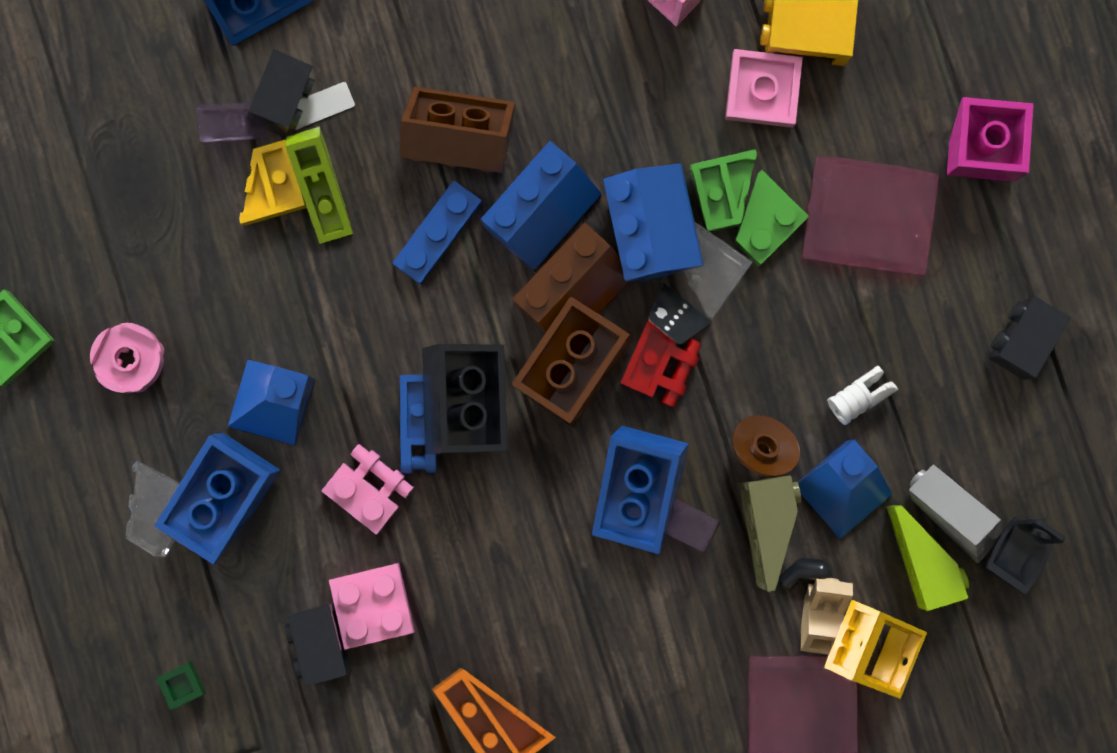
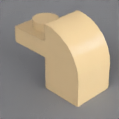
M817 578L814 584L808 585L801 622V651L830 654L844 620V613L853 597V583L840 582L835 578Z

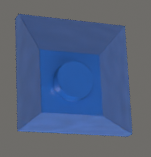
M247 360L228 427L296 445L315 378L273 365Z
M855 439L842 443L798 481L802 497L838 539L846 535L892 495L878 466Z

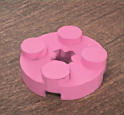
M122 323L111 329L107 328L97 336L91 347L90 362L93 364L97 380L104 387L120 393H139L145 391L159 377L164 363V347L150 330L137 324ZM132 349L135 362L133 365L129 364L126 368H123V360L119 358L121 352L128 353Z

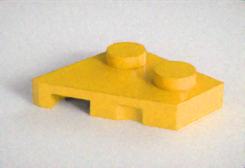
M286 140L253 149L250 163L252 171L247 178L245 188L247 195L243 213L240 212L239 217L240 224L243 226L307 208L285 147Z

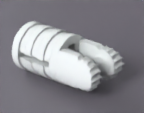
M879 366L827 400L832 412L842 424L847 425L852 419L857 418L859 414H863L868 408L871 409L898 390L896 385L890 381L870 393L867 388L877 382L884 373Z

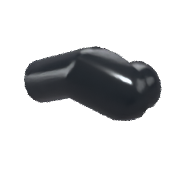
M799 558L779 576L778 581L787 591H790L802 579L816 581L817 578H831L832 572L829 569V565L821 559Z

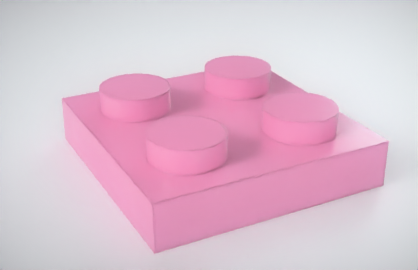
M734 49L725 120L793 128L796 124L803 57Z
M399 563L329 580L344 650L415 632Z

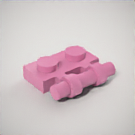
M358 444L350 455L360 462L359 467L354 471L347 464L343 463L322 489V492L377 535L399 508L396 503L389 499L392 493L396 491L406 498L414 487L404 480L405 475L398 470H391L379 460L380 456L373 450L369 452ZM370 471L385 482L380 491L364 479Z

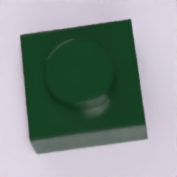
M192 661L156 678L170 711L206 694Z

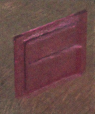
M816 156L810 200L807 206L809 217L806 222L802 258L925 276L939 174L928 173L925 170L840 157Z
M749 656V753H857V682L824 668L828 656Z

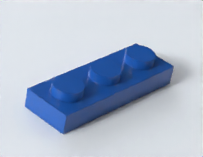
M453 181L392 264L422 285L478 210L482 200L456 181Z

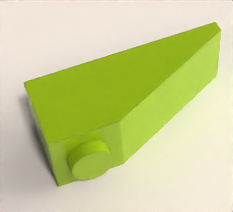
M317 127L287 136L285 147L319 243L353 234L321 128Z
M902 505L886 507L918 608L929 611L968 599L966 589L969 588V582L965 571L958 567V564Z

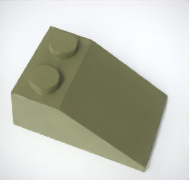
M791 476L739 483L757 587L767 592L775 591L798 513L797 503H801L798 482H792Z

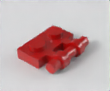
M648 319L620 384L650 398L653 397L657 386L664 388L666 393L661 403L674 408L679 396L683 397L687 386L684 384L691 368H696L699 361L697 354L702 344L689 339L685 349L682 350L675 346L676 342ZM670 357L679 362L672 379L662 375Z

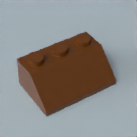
M413 87L401 119L399 157L411 159L415 162L427 161L445 164L453 168L479 169L485 173H503L515 102Z
M584 223L512 300L513 304L542 332L546 333L570 296L599 314L626 286L628 281L624 279L621 260L618 254L589 225Z
M570 296L511 385L574 428L632 342L630 334Z

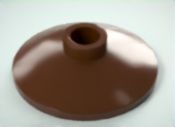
M760 415L750 416L743 419L733 432L732 446L737 458L747 469L758 475L770 478L785 476L795 468L799 461L800 448L796 437L788 427L776 419Z

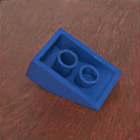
M621 426L610 438L592 535L659 554L681 482L689 443Z
M224 433L209 435L154 526L214 565L262 502L281 470Z

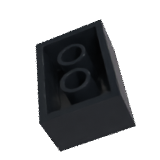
M436 344L422 348L425 454L508 451L504 345Z

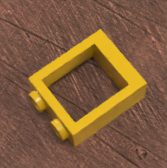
M851 600L824 668L854 682L901 699L927 632ZM886 624L891 626L870 676L865 674L883 626ZM905 658H907V659H908V662H907V664L904 666V665H903V660H904Z

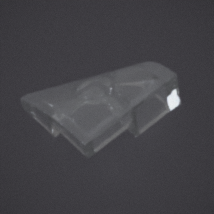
M695 222L704 266L684 271L688 278V284L692 291H695L705 310V315L712 319L752 264V261Z
M135 461L132 466V472H136L134 495L129 496L128 507L131 510V517L127 522L125 539L153 556L166 557L175 539L154 525L180 483L139 461Z

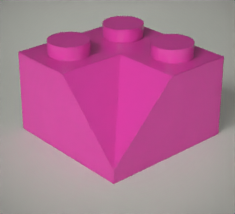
M963 97L949 140L947 176L1016 182L1028 174L1033 103Z

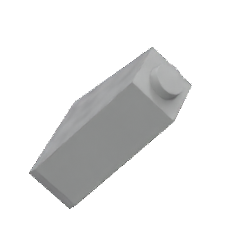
M934 464L927 471H919L910 482L911 488L909 492L911 500L975 562L979 563L991 551L1002 533L1001 519Z

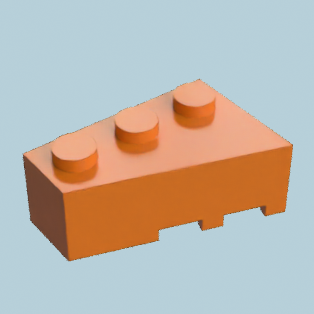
M462 668L432 688V691L475 753H536L556 738Z

